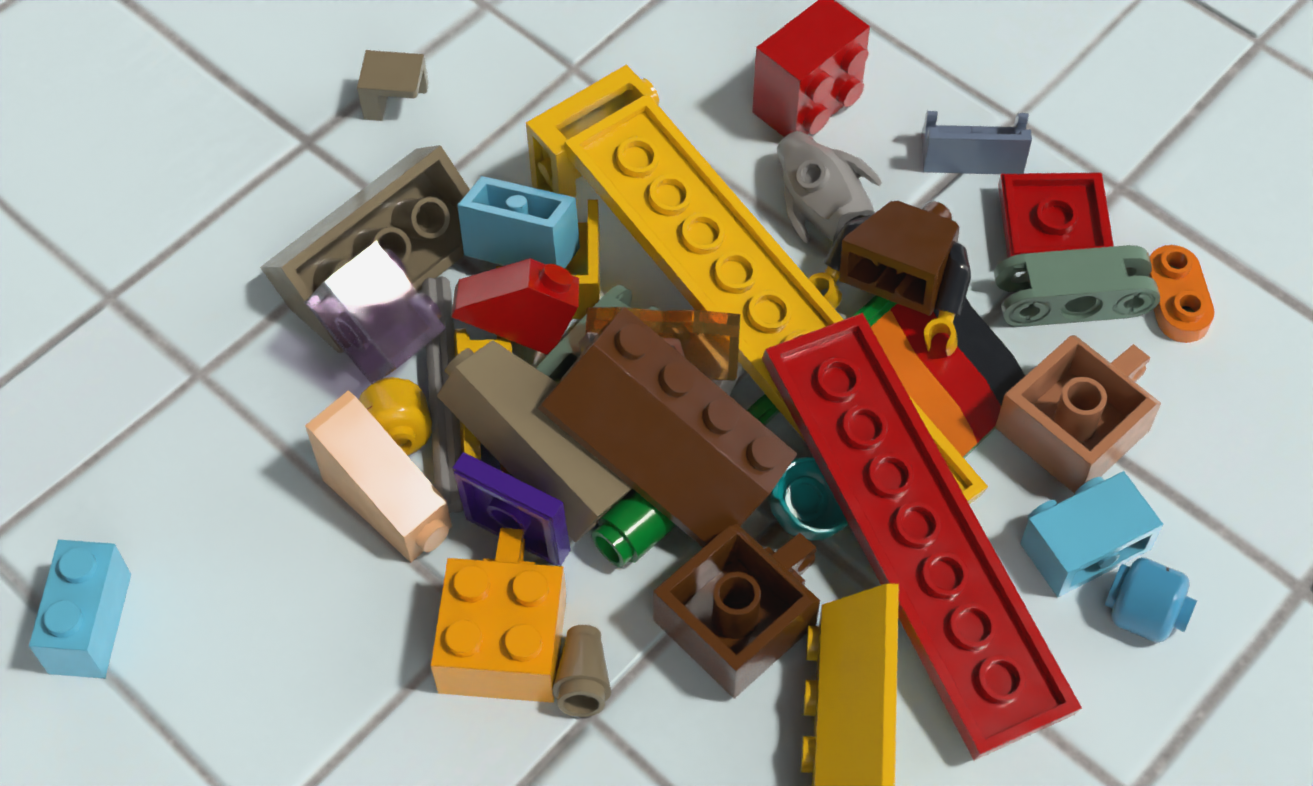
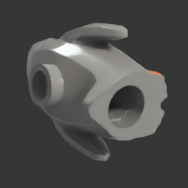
M800 131L792 132L780 141L777 146V154L783 169L785 182L784 198L787 215L802 241L805 243L810 242L805 220L814 224L834 243L840 230L847 222L875 213L859 177H864L877 186H880L882 182L874 170L862 159L844 151L821 145L812 136Z

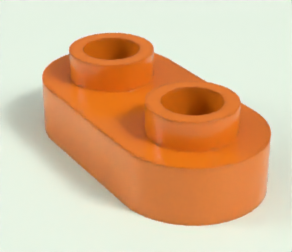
M1177 245L1161 246L1150 255L1152 271L1148 276L1155 280L1160 293V302L1153 309L1158 326L1172 340L1182 343L1198 341L1207 334L1215 314L1200 262L1190 250ZM1182 307H1190L1194 312L1185 311Z

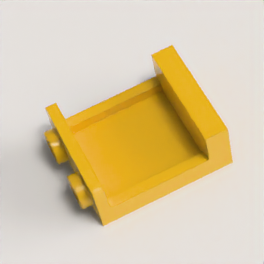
M626 64L526 122L532 187L576 197L577 205L576 179L582 175L567 158V149L564 147L565 141L647 93L659 105V96L651 82L645 78L640 79Z

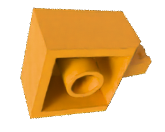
M500 528L495 559L470 560L447 558L431 660V669L438 694L554 703L555 697L553 696L552 688L559 665L566 607L564 566L537 565L535 562L524 561L525 539L523 538V529Z

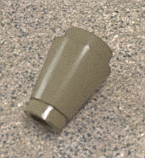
M576 625L567 631L566 641L553 684V696L558 700L557 705L562 712L576 717L596 715L604 709L605 701L611 696L601 632L591 625Z

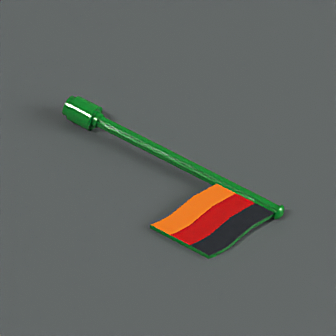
M877 295L874 296L853 316L861 313L864 314L909 396L965 459L996 429L1004 396L1025 377L1024 372L1014 355L974 310L967 298H965L961 316L955 315L953 321L957 333V348L954 353L947 356L946 346L950 338L948 334L938 333L934 335L929 351L924 339L926 325L931 320L938 318L939 310L934 309L933 313L929 316ZM766 394L761 396L747 409L764 426L780 412ZM633 489L598 520V528L592 532V539L598 550L609 562L617 567H623L628 561L632 563L637 562L674 529L675 524Z

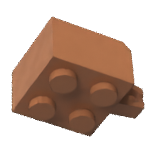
M1076 335L1069 336L1005 394L995 428L1075 494L1084 483L1106 473L1150 431L1161 402L1135 383L1145 373V365L1150 361V357L1133 344L1110 363Z

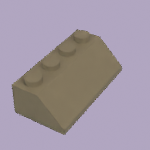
M441 145L416 148L260 268L289 309L338 353H343L422 290V283L425 279L429 277L437 278L464 256L457 205L470 189Z

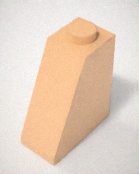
M349 390L305 425L322 480L410 563L423 552L428 553L435 550L445 540L449 529L452 528L447 501Z

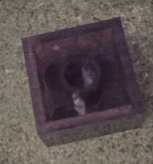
M377 242L373 243L325 280L305 301V304L371 384L383 379L446 329L439 320L442 315L436 303L423 292L418 294L405 278L407 271L401 260L391 250H383Z

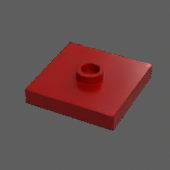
M1102 173L1000 174L998 188L1007 258L1026 253L1114 246Z

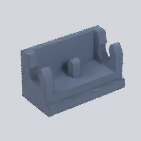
M938 111L926 112L924 127L922 128L923 173H1024L1032 143L1031 130L1026 129L1029 113H1017L1014 127L936 125Z

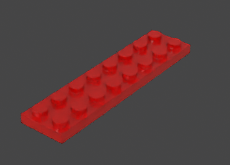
M864 314L855 315L765 349L762 361L881 585L886 583L899 584L898 618L973 760L975 761L1067 719L1080 711L1082 707Z

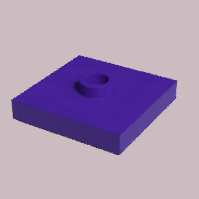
M463 452L452 469L466 520L499 536L500 528L523 529L526 551L555 566H561L571 551L563 502Z

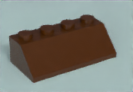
M625 306L599 331L538 407L543 414L703 548L729 525L738 524L741 526L772 492L797 455L793 449Z

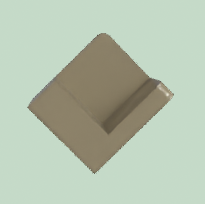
M365 51L357 85L364 120L383 121L388 97L416 98L418 93H427L429 82L424 54Z

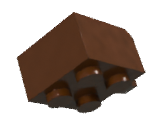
M738 524L729 525L653 591V621L735 699L807 634L808 625L816 626L820 599L804 586L806 580L801 575L815 562L816 557L814 553L817 549L806 537L799 533L774 552L769 546L764 549Z

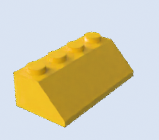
M886 583L822 604L819 625H808L806 660L817 661L816 680H805L803 715L814 716V736H803L801 772L812 773V786H895L899 584Z

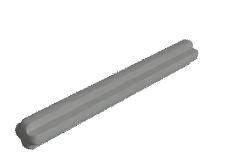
M429 277L422 283L430 416L432 420L435 488L447 501L449 513H460L464 510L452 469L463 453L461 451L460 420L437 397V394L449 377L444 370L455 358L454 321L451 317L452 294L450 281L446 277Z

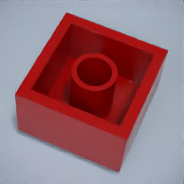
M817 0L756 47L752 113L783 137L795 131H800L807 135L818 133L832 115L844 106H852L864 90L863 78L865 63L869 55L867 47L870 26L835 0Z

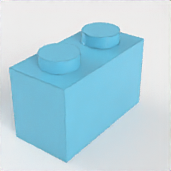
M481 176L457 205L465 256L501 265H509L531 258L544 264H556L566 268L580 249L576 197Z
M1122 471L1106 480L1099 476L1087 481L1075 492L1074 496L1060 503H1057L1056 500H1050L1039 505L1027 518L1028 522L1020 545L1059 598L1121 566L1122 563L1125 564L1152 550L1164 524L1127 474Z
M58 539L29 643V648L48 674L106 678L131 578V572L115 544Z

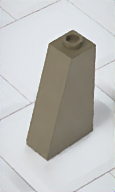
M494 340L475 353L470 348L463 350L445 368L444 371L449 377L437 394V397L514 478L563 502L568 535L575 543L598 524V520L633 490V488L538 409L557 385V382Z

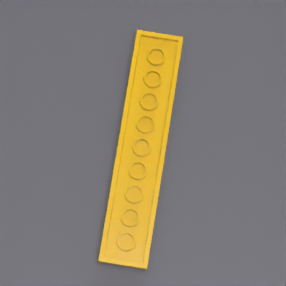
M648 93L566 140L564 147L567 149L569 161L803 438L764 365L762 356L765 349L844 319ZM910 397L966 500L971 504L988 488L987 484Z

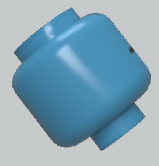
M1141 557L1136 559L1131 566L1121 564L1109 591L1105 606L1113 609L1112 620L1116 626L1153 642L1160 643L1170 636L1173 628L1185 632L1198 600L1187 596L1190 582L1186 574L1151 559Z

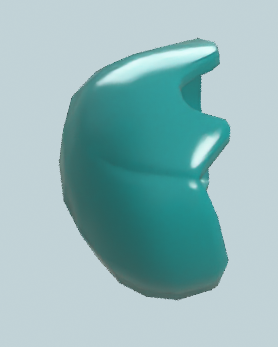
M814 457L795 458L770 493L771 512L782 530L793 537L801 533L809 541L826 540L843 530L848 525V522Z

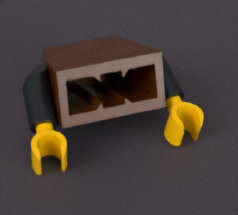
M890 201L876 213L847 222L840 230L823 262L828 265L826 270L815 273L808 278L819 292L828 289L824 297L832 307L836 309L842 300V293L836 284L839 279L840 282L929 316L936 309L939 310L938 318L931 320L924 329L927 350H930L933 336L938 333H946L950 336L946 346L947 356L954 353L957 348V333L953 321L955 315L961 316L971 280V270L965 246L958 243L960 227L956 221L952 220L950 210L944 204L936 201L927 203L923 209L901 201Z

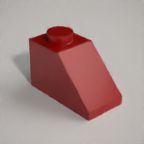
M531 258L459 279L455 286L451 317L548 355L558 345L578 309L579 278L571 275L569 271L559 265L544 264Z

